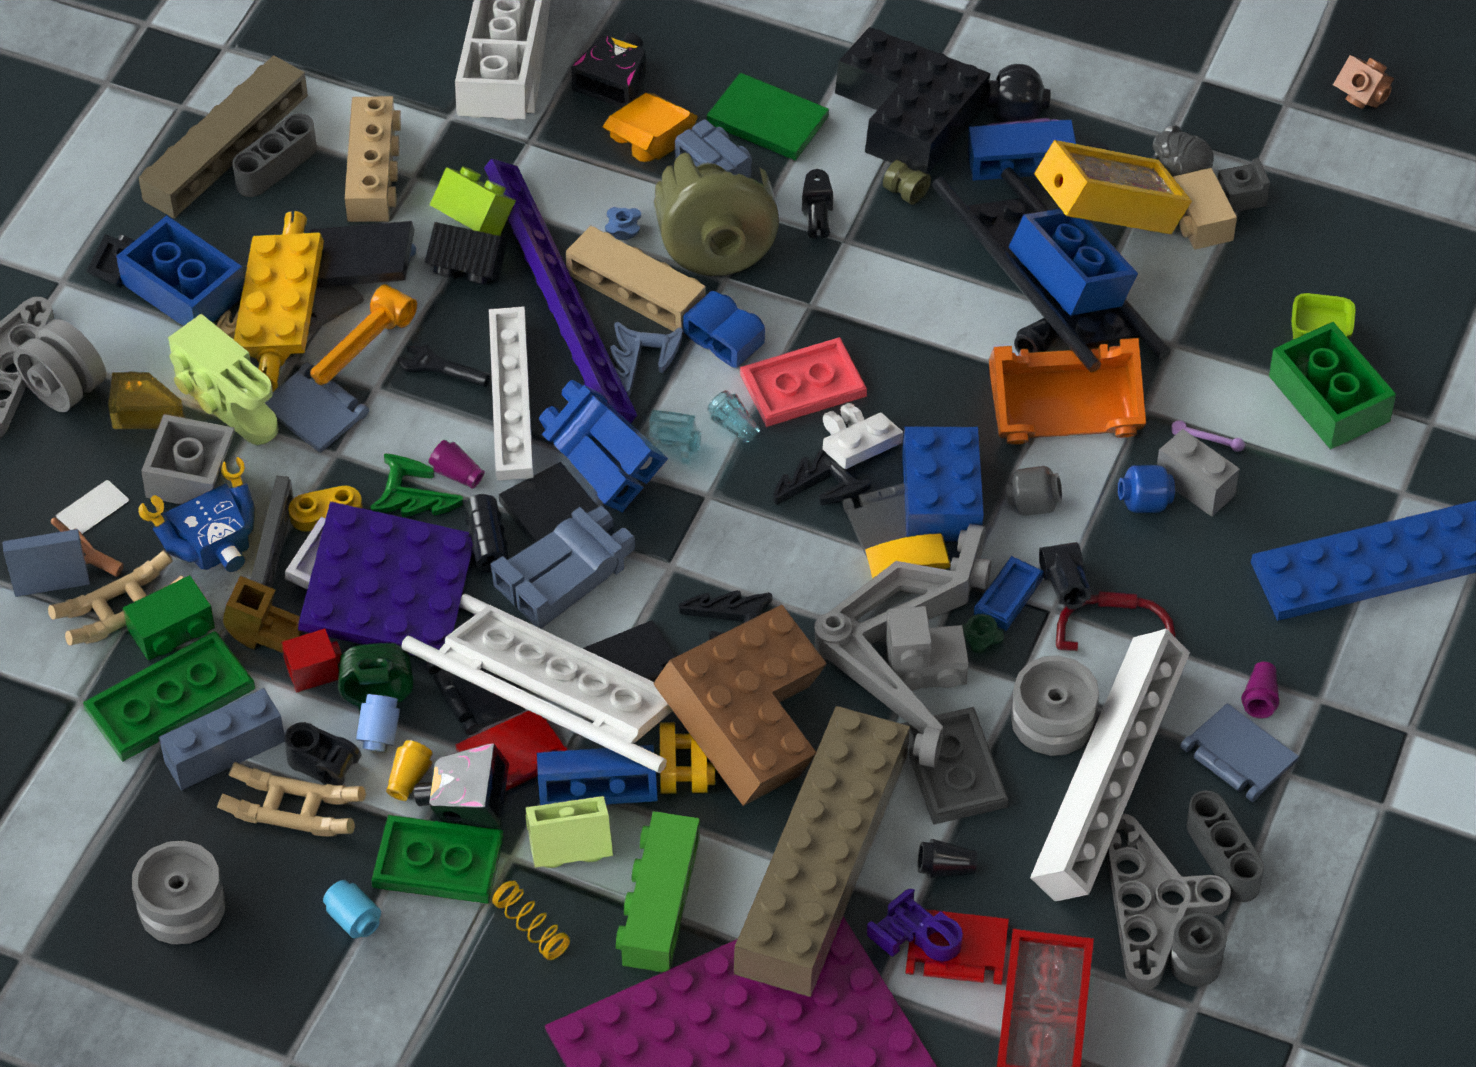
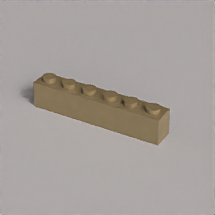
M274 55L263 65L257 67L247 80L241 85L236 86L226 99L219 105L214 106L205 118L197 125L192 126L184 137L174 146H170L163 156L142 172L139 176V183L143 201L170 217L176 218L233 165V159L237 154L274 128L308 96L305 72Z

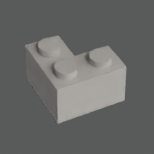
M926 606L888 609L886 634L887 664L911 691L919 688H951L967 684L968 657L962 625L929 628Z

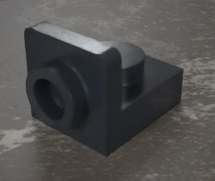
M105 234L87 272L96 278L121 288L123 284L121 283L116 256L132 244L134 240L121 234L118 239Z

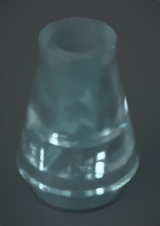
M728 390L722 391L714 397L707 407L712 421L739 437L744 443L751 441L760 430V427L753 421L738 395L731 394Z

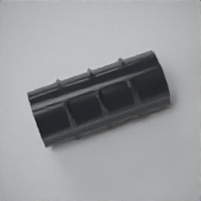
M477 494L470 497L464 504L465 520L469 527L468 535L472 541L473 547L471 549L475 556L477 568L481 571L492 572L491 563L502 556L509 560L508 542L504 537L505 529L501 523L502 515L498 509L496 498L492 495Z

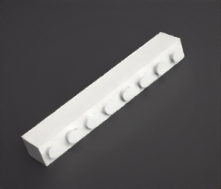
M1167 629L1137 636L1132 639L1030 878L1055 902L1089 895L1190 652Z

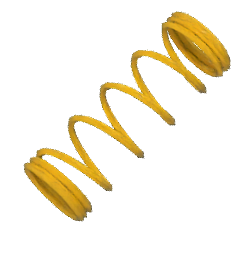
M508 881L502 884L493 895V904L497 908H505L504 913L508 919H517V929L528 931V940L531 943H539V952L547 960H553L562 955L569 946L570 937L566 933L556 934L547 942L542 951V942L550 938L557 931L558 925L555 924L549 927L541 940H532L530 938V931L545 920L547 913L539 914L529 928L522 929L518 924L519 918L525 916L533 909L535 901L528 902L521 909L518 916L510 917L507 914V907L522 897L524 889H519V884L516 881ZM515 885L511 894L504 900L498 902L501 895L508 888ZM519 892H521V894L515 900H513L515 896ZM532 904V906L522 914V912L527 908V906ZM544 915V917H543L537 924L534 925V923H535L541 916ZM556 927L551 934L545 937L551 929ZM564 938L563 942L555 950L549 952L555 943Z

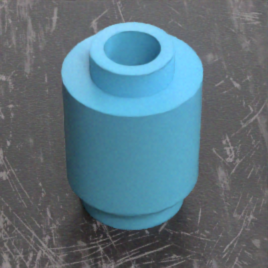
M341 880L333 884L325 893L323 903L326 905L327 913L352 938L367 937L378 928L381 910L356 884Z

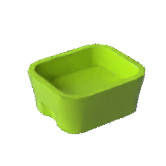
M1311 293L1299 294L1294 299L1292 309L1293 339L1331 322H1334L1345 336L1350 339L1354 330L1355 304L1350 299L1344 297Z

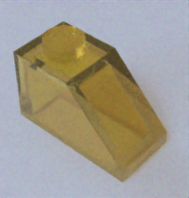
M112 372L108 407L113 429H158L164 414L185 418L182 400L149 372Z

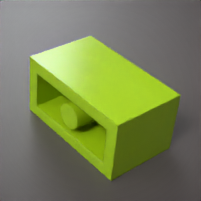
M462 166L461 170L458 171L446 167L429 205L474 231L500 236L516 200L504 194L505 187L490 180H486V183L480 181L481 174L472 169Z

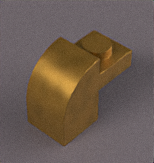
M240 576L225 607L223 616L225 628L237 641L254 650L257 643L283 653L281 642L299 637L303 632L298 630L300 616L272 606L275 589Z

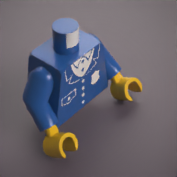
M236 457L240 470L236 474H231L227 471L225 461L222 464V475L231 481L233 487L229 488L226 483L163 513L164 518L161 515L164 510L163 500L156 495L150 498L152 504L156 507V513L149 512L144 503L139 506L140 517L143 520L153 522L155 526L152 529L169 555L189 563L195 562L203 570H208L222 563L226 571L235 572L244 565L245 557L242 553L250 547L248 535L254 530L255 506L248 484L243 483L241 478L245 469L241 458Z

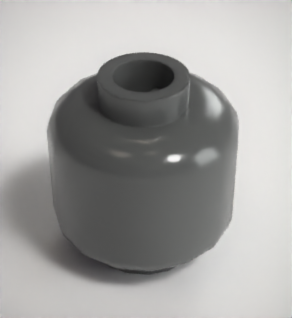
M1047 466L1018 469L1014 473L1013 483H1007L1006 485L1009 505H1016L1018 512L1024 516L1051 513L1055 510L1057 503L1062 502L1060 476L1058 473L1053 474L1052 470Z

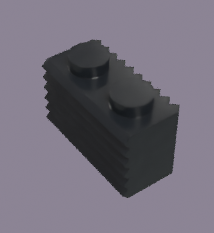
M434 222L424 263L434 267L433 273L436 275L453 278L454 272L467 275L466 281L486 286L488 280L496 282L499 280L508 241L501 236Z

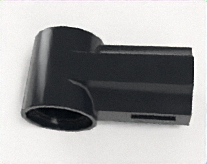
M1078 542L1040 547V569L1044 571V580L1051 581L1059 604H1064L1068 609L1081 608L1087 600L1091 599V588L1083 571V558Z

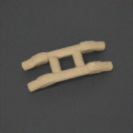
M163 550L151 561L148 560L142 566L134 569L132 573L85 596L81 595L77 598L68 599L66 602L49 605V616L53 620L64 617L73 618L82 616L93 608L100 620L93 624L84 625L83 628L66 631V642L68 645L89 644L108 637V634L126 626L124 612L121 611L114 614L106 601L125 592L128 593L133 602L146 597L147 595L141 586L151 582L160 575V571L172 563L173 559L166 550ZM181 575V576H179L176 580H174L172 583H174V582H176V581H178V580H180V579H182V578H185V577H184L183 575Z
M234 762L229 776L243 781L246 785L255 789L267 791L263 807H260L259 804L250 803L243 799L238 800L223 793L217 808L234 814V817L246 822L256 824L260 822L311 832L317 836L329 837L336 836L337 834H352L355 824L352 818L335 819L334 817L316 816L321 800L324 803L335 805L347 804L348 802H362L365 799L366 792L363 786L322 785L275 776L270 772H264L254 767L252 769ZM284 793L306 797L300 814L278 810Z

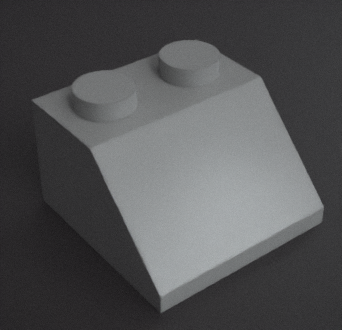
M164 414L141 470L146 498L156 495L163 501L183 504L212 490L233 439L234 427Z

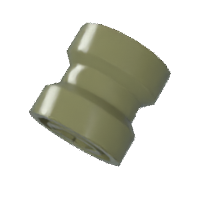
M895 160L889 166L883 178V187L891 193H900L902 199L911 205L917 203L927 193L931 183L929 174H925L920 170L914 171L899 160Z

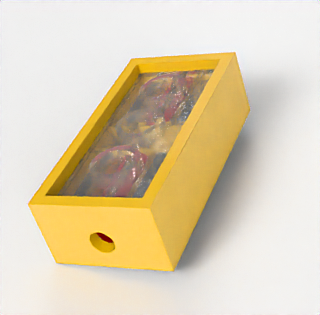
M1053 141L1034 173L1064 214L1074 218L1172 234L1192 202L1157 159L1063 141Z

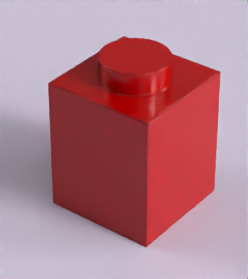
M326 629L281 642L285 665L296 693L338 680V664H340L342 653L337 641L330 642Z

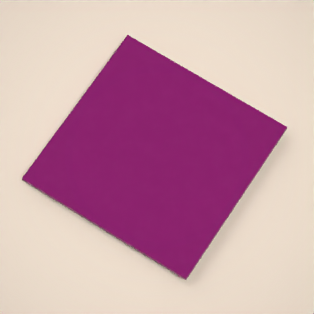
M844 916L811 997L734 975L736 939L545 1025V1030L566 1067H937Z

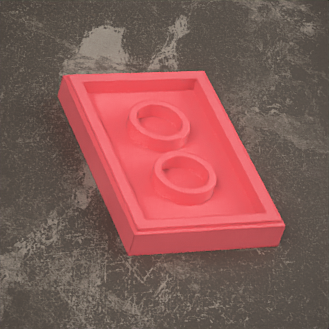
M840 337L740 367V376L766 427L867 397V388Z

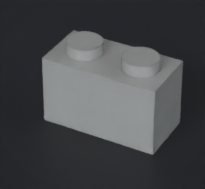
M1184 429L1179 431L1159 449L1157 465L1164 467L1167 473L1173 476L1175 491L1210 516L1215 515L1236 495L1240 468Z

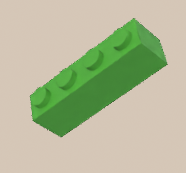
M653 811L650 826L643 825L639 847L644 849L642 859L635 858L632 870V882H636L634 892H627L624 903V915L628 916L626 926L619 925L616 937V949L622 950V966L665 972L671 969L700 842L699 818Z

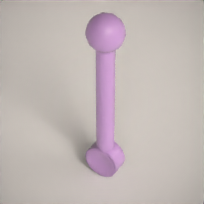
M1179 420L1172 423L1171 431L1174 435L1184 429L1195 437L1230 446L1235 452H1240L1245 447V443L1241 438L1232 440L1186 427L1183 421Z

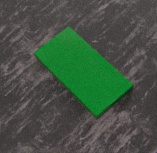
M214 631L84 701L83 705L89 717L123 762L160 742V736L220 709L255 689V683L219 634Z

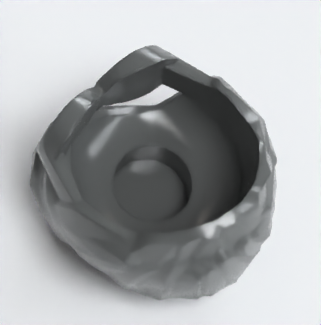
M1177 125L1167 127L1153 141L1152 148L1155 154L1151 158L1159 160L1172 177L1213 167L1214 154L1207 141L1199 136L1182 132Z

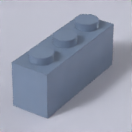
M263 688L160 736L159 740L164 762L182 791L232 767L234 762L241 763L285 742V734L281 714Z

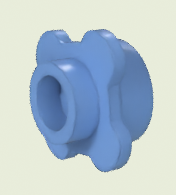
M612 207L607 211L609 223L606 224L605 231L612 234L616 239L628 240L639 233L640 227L637 225V222L641 218L640 210L636 208Z

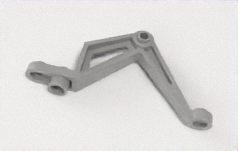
M969 524L967 530L960 531L957 551L960 552L959 558H952L950 570L895 561L831 611L821 615L815 622V649L821 657L832 662L920 732L917 733L915 738L913 756L919 757V765L936 768L943 741V726L871 646L872 643L886 638L887 611L862 623H859L857 620L898 591L921 596L895 608L926 606L929 620L967 604L972 587L986 590L991 572V560L981 558L985 540V526Z

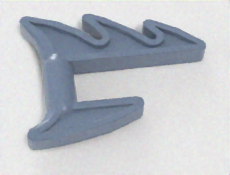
M620 322L614 324L617 341L624 352L615 345H612L610 349L612 357L620 371L617 368L615 370L628 397L631 395L642 346L662 348L658 368L659 372L663 373L671 364L683 338L682 328L679 327L670 334H657L630 330Z

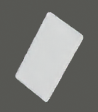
M106 480L62 510L56 517L70 530L77 528L83 534L126 504L129 499L109 480Z

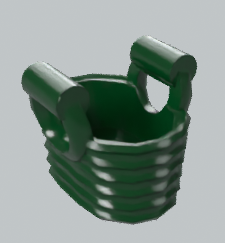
M394 643L365 644L351 647L341 655L338 690L343 699L352 705L358 706L359 713L361 711V704L366 703L367 694L398 699L396 708H398V702L403 701L412 692L414 682L410 656L407 651L402 650V647Z

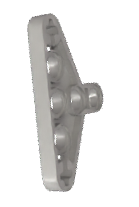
M43 297L27 299L0 321V391L7 390L11 392L8 398L0 400V438L7 432L27 386L18 372L9 373L5 371L8 365L14 363L13 354L21 346L16 342L25 336L37 338L38 332L54 319L51 303ZM31 316H36V318H35V320H34L35 325H33V321H32V317H31Z
M1122 814L1106 856L1127 981L1133 987L1139 990H1150L1156 987L1162 979L1170 958L1174 930L1177 923L1184 916L1193 913H1206L1211 916L1223 913L1229 905L1231 888L1224 878L1216 875L1181 877L1141 824L1134 817ZM1123 829L1125 834L1128 835L1127 847L1121 848V837L1117 830ZM1128 860L1134 862L1139 869L1135 873L1125 874L1118 869L1117 864ZM1205 889H1216L1222 894L1223 899L1218 902H1209L1202 897L1201 893ZM1169 891H1175L1184 900L1178 905H1170L1162 899V895ZM1128 894H1136L1144 900V904L1140 907L1132 908L1127 906L1122 899ZM1134 928H1142L1149 933L1150 938L1144 942H1136L1128 936V932ZM1145 954L1146 967L1150 970L1148 975H1144L1142 970L1138 969L1140 956Z

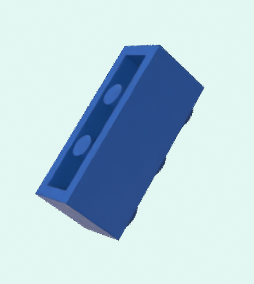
M1060 120L969 127L967 151L972 180L1003 179L1001 173L1008 167H1011L1019 177L1035 176V171L1054 140L1076 144L1072 121Z
M653 745L640 746L654 753ZM608 748L537 753L540 805L604 796L606 805L658 801L656 771Z

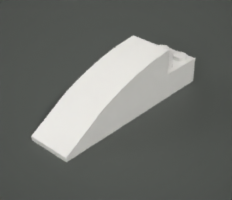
M474 0L455 79L456 112L458 116H469L472 118L494 117L514 120L526 119L527 113H535L546 42L550 0Z

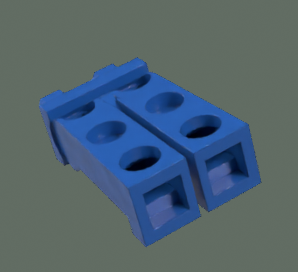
M570 380L562 389L561 395L569 402L564 409L560 411L558 408L550 406L540 415L539 420L545 428L542 435L549 442H553L557 449L571 461L597 491L596 495L605 505L623 512L644 488L636 479L647 484L668 458L608 404V400L601 393L586 385ZM652 457L650 465L645 469H640ZM626 485H629L627 492L623 496L616 497Z

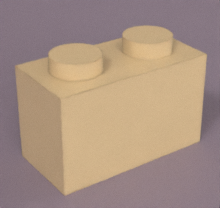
M1212 168L1174 176L1175 181L1192 200L1179 221V226L1183 237L1189 238L1194 250L1233 241L1237 217Z

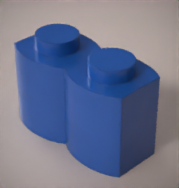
M710 291L683 315V332L696 344L710 349L717 358L731 367L737 368L765 343V326L762 320L753 313L738 309L731 297L716 291Z

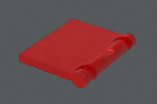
M529 710L455 744L457 752H462L494 743L509 762L506 791L538 776L537 753L568 751L547 720Z
M925 909L932 916H935L940 912L936 910ZM941 911L948 918L956 921L963 933L961 951L955 958L949 961H936L928 957L915 944V936L914 940L909 942L905 974L914 975L915 962L925 963L923 976L984 983L985 970L994 971L993 984L1002 985L1009 919ZM935 932L928 937L930 942L936 946L944 947L950 945L940 932Z

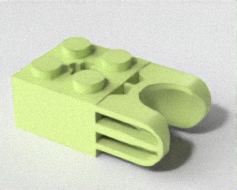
M202 314L168 337L171 350L169 357L175 371L174 382L183 394L193 396L206 413H213L228 426L234 427L235 431L251 444H265L276 437L279 430L277 417L265 404L273 395L271 381L267 375L251 363L249 352Z

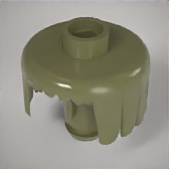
M689 153L680 154L676 158L674 170L671 165L666 167L662 174V181L657 182L655 186L654 208L663 244L677 264L688 271L700 275L726 276L749 268L769 251L778 233L779 213L771 182L765 170L760 168L762 184L758 183L755 179L747 178L743 174L733 175L714 163H702L696 167Z

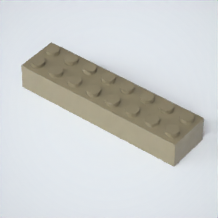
M835 707L735 944L734 975L811 997L908 756L910 726L846 708Z

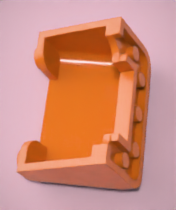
M1139 338L1120 339V346L1109 347V351L1107 344H1101L1098 349H1090L1101 362V367L1095 372H1090L1072 350L1028 353V349H1021L1017 356L1012 352V346L993 347L989 357V370L999 437L1007 439V444H1024L1029 442L1028 438L1102 433H1115L1117 438L1136 436L1137 430L1142 429L1146 425Z

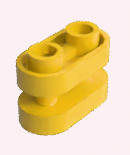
M659 722L660 756L667 760L664 770L660 773L661 794H676V782H691L692 793H707V785H715V767L711 762H707V756L690 733L675 734V722ZM676 749H691V766H676Z

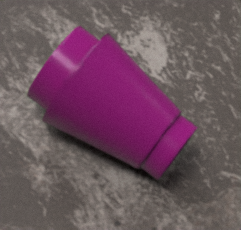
M442 440L435 447L428 461L434 467V472L471 489H474L481 482L485 471L456 442L450 443L447 440Z
M1259 662L1254 666V670L1241 696L1244 710L1255 718H1267L1279 707L1277 670L1269 662Z

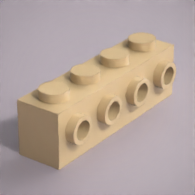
M393 96L352 97L345 187V205L348 222H389L390 207H396V186L391 185L392 182L398 181V162L393 161V156H399L400 154L399 135H395V131H401V111L394 110Z

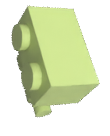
M604 796L526 807V826L529 832L530 849L535 868L543 866L546 868H556L564 863L576 861L595 862L603 857L613 856L609 814Z

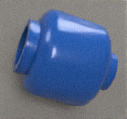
M1133 465L1127 470L1125 477L1119 479V499L1125 501L1128 510L1131 512L1160 513L1174 500V478L1171 474L1167 473L1164 467L1159 465Z

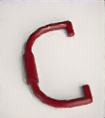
M1099 591V594L1091 595V599L1082 605L1098 603V606L1136 609V606L1149 609L1159 616L1165 625V629L1176 638L1174 623L1167 611L1151 600L1137 597V594ZM1067 606L1061 611L1057 623L1056 648L1058 650L1078 651V642L1065 641L1068 618L1076 610L1068 609Z

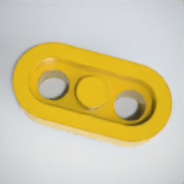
M338 486L298 495L290 502L288 507L290 522L300 531H312L320 517L326 519L330 501L363 509L361 494L351 486Z

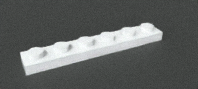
M525 308L489 309L497 481L534 478Z

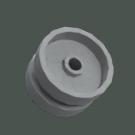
M61 319L50 321L38 332L37 338L27 340L13 354L14 364L28 388L38 399L58 412L69 411L82 399L83 393H90L106 378V368L101 356L92 343L73 325Z
M1044 656L1029 662L1018 673L1013 690L1011 720L1013 731L1021 743L1034 752L1053 756L1067 755L1081 749L1089 741L1096 724V709L1099 700L1097 680L1089 668L1075 659L1063 656Z
M170 841L151 848L139 859L132 873V891L137 903L139 918L144 929L159 941L173 945L190 944L205 938L219 925L225 913V894L221 884L219 867L214 856L201 845L192 842Z

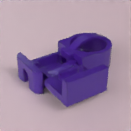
M911 888L905 890L889 903L887 916L878 924L872 921L867 924V936L892 957L900 952L899 946L904 941L912 942L914 936L915 944L928 957L936 961H949L955 958L961 951L963 933L959 924L948 918L941 911L932 916L914 901L915 890ZM935 932H940L950 945L944 947L936 946L930 942L928 937Z

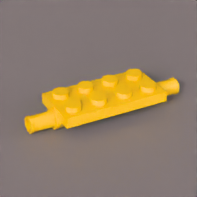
M298 211L294 212L293 222L291 221L292 212L286 213L282 235L252 237L233 339L246 349L251 357L257 359L259 363L258 369L270 379L273 392L278 388L280 367L284 365L285 360L290 354L305 353L324 244L321 233H304L307 217Z

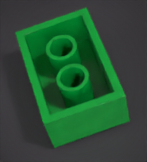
M1334 322L1328 323L1273 349L1269 377L1330 450L1391 421L1396 397L1395 392Z

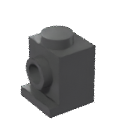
M1259 158L1252 159V164L1219 170L1218 181L1234 212L1267 206L1270 181Z

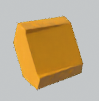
M644 93L610 115L602 127L610 132V137L616 142L632 144V155L638 161L649 162L654 159L659 160L675 150L676 137L688 129L691 130L698 116L654 93Z

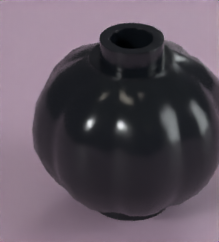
M1015 63L1001 69L996 80H989L986 106L997 108L994 117L1001 123L1037 119L1042 109H1049L1051 90L1044 88L1040 74L1029 65Z

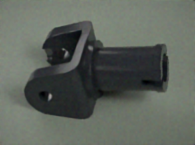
M813 169L806 174L802 193V211H807L808 236L813 239H817V230H820V239L830 235L828 211H833L832 186L828 174L821 169Z

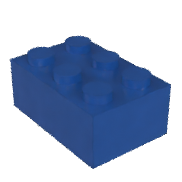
M1061 209L1023 215L1008 247L1017 256L1021 264L1027 267L1040 282L1041 286L1056 299L1062 309L1070 316L1122 306L1138 275L1136 270L1089 220L1066 216Z
M167 215L116 256L121 283L182 326L200 314L213 323L225 311L236 304L242 296L244 285L242 266Z
M905 427L902 462L903 483L905 486L906 537L942 534L944 541H958L960 531L967 530L969 524L982 525L984 513L978 427Z

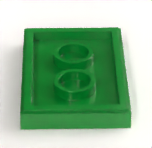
M739 73L707 114V121L716 128L721 127L730 134L796 161L828 119L829 109Z
M388 815L371 880L372 888L489 904L504 840V832L498 829Z

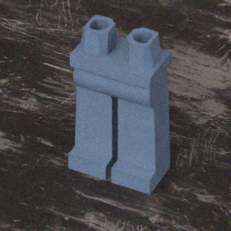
M603 506L589 513H586L579 507L571 513L572 518L561 522L552 533L509 560L502 556L491 563L493 586L514 606L517 605L518 610L534 626L542 629L605 581L612 573L617 575L624 570V558L635 549V538L626 528H621L610 536L606 531L613 527V518Z

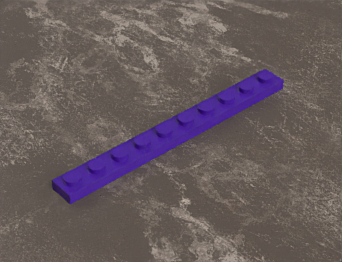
M491 158L484 167L490 181L506 188L505 195L516 200L508 217L513 234L521 245L525 254V260L530 264L537 279L536 283L547 300L548 308L556 319L560 328V334L565 339L572 353V359L582 374L584 384L601 393L608 400L607 403L631 424L637 417V413L518 166Z

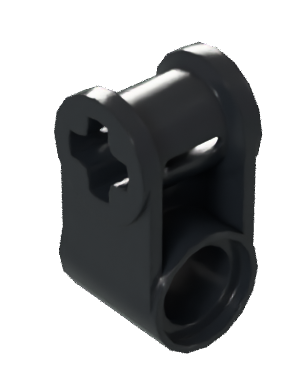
M300 722L293 724L285 733L286 755L289 766L295 771L313 777L325 785H343L345 782L344 775L352 764L358 763L362 756L358 747L351 741L332 735L310 723ZM300 746H308L307 748H298Z

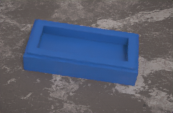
M1011 556L975 605L974 615L1007 631L1042 582L1044 571Z

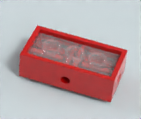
M1013 929L997 1067H1081L1094 938Z

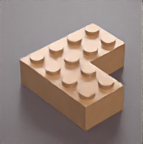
M783 605L771 609L670 659L653 683L743 806L799 777L815 757L816 751L781 706L780 702L809 688L827 663Z

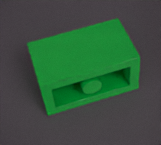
M190 575L123 607L127 630L148 661L159 655H165L175 647L194 638H200L215 628L211 605Z

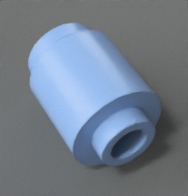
M367 694L366 703L361 704L356 736L357 741L363 742L362 749L385 752L386 745L394 746L400 709L396 708L398 699Z

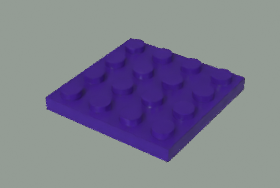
M330 501L298 630L312 633L326 629L328 637L363 645L394 643L402 647L403 640L407 636H411L440 650L445 644L446 636L454 631L472 553L471 548L473 547L471 538L468 535L469 532Z

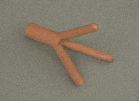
M57 518L51 519V524L60 532L70 530ZM79 531L83 552L86 554L84 556L86 564H92L118 577L124 564L95 550Z

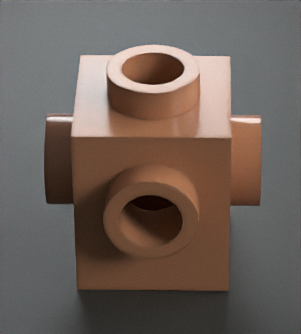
M1350 55L1333 85L1347 93L1346 100L1361 109H1364L1365 105L1377 108L1379 104L1384 103L1389 97L1392 90L1390 85L1394 78L1384 73L1387 67L1370 57L1366 62Z

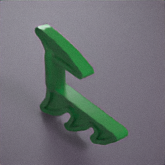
M389 453L384 454V463L389 465L390 472L385 491L381 498L370 506L371 511L387 513L401 509L402 517H407L432 508V514L439 515L463 505V496L401 487L403 475L432 479L435 476L433 468L403 456Z

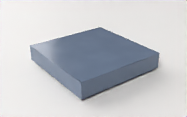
M78 529L2 542L15 597L90 584Z

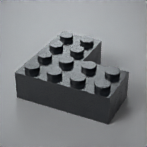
M869 27L839 60L835 94L877 110L868 122L865 153L890 163L899 160L914 171L920 170L925 174H929L985 107L990 73L978 69L974 65L965 64L942 53H936L918 46L911 41H905L882 30Z

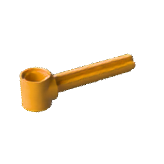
M387 284L381 285L372 296L370 302L371 314L311 369L310 376L315 380V383L318 385L327 384L385 328L393 329L395 326L400 328L406 327L415 316L417 301Z

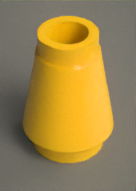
M406 740L403 746L398 747L386 792L395 799L406 801L413 792L415 785L421 781L432 766V761L430 760L433 755L432 751L425 745L412 740Z

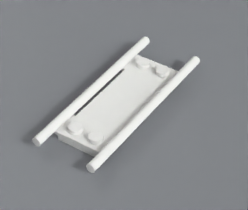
M463 594L459 607L475 615L446 636L445 644L440 650L411 636H407L402 642V650L647 768L661 773L666 766L667 760L634 744L673 711L656 689L653 681L468 594ZM484 668L594 722L590 723L480 669Z

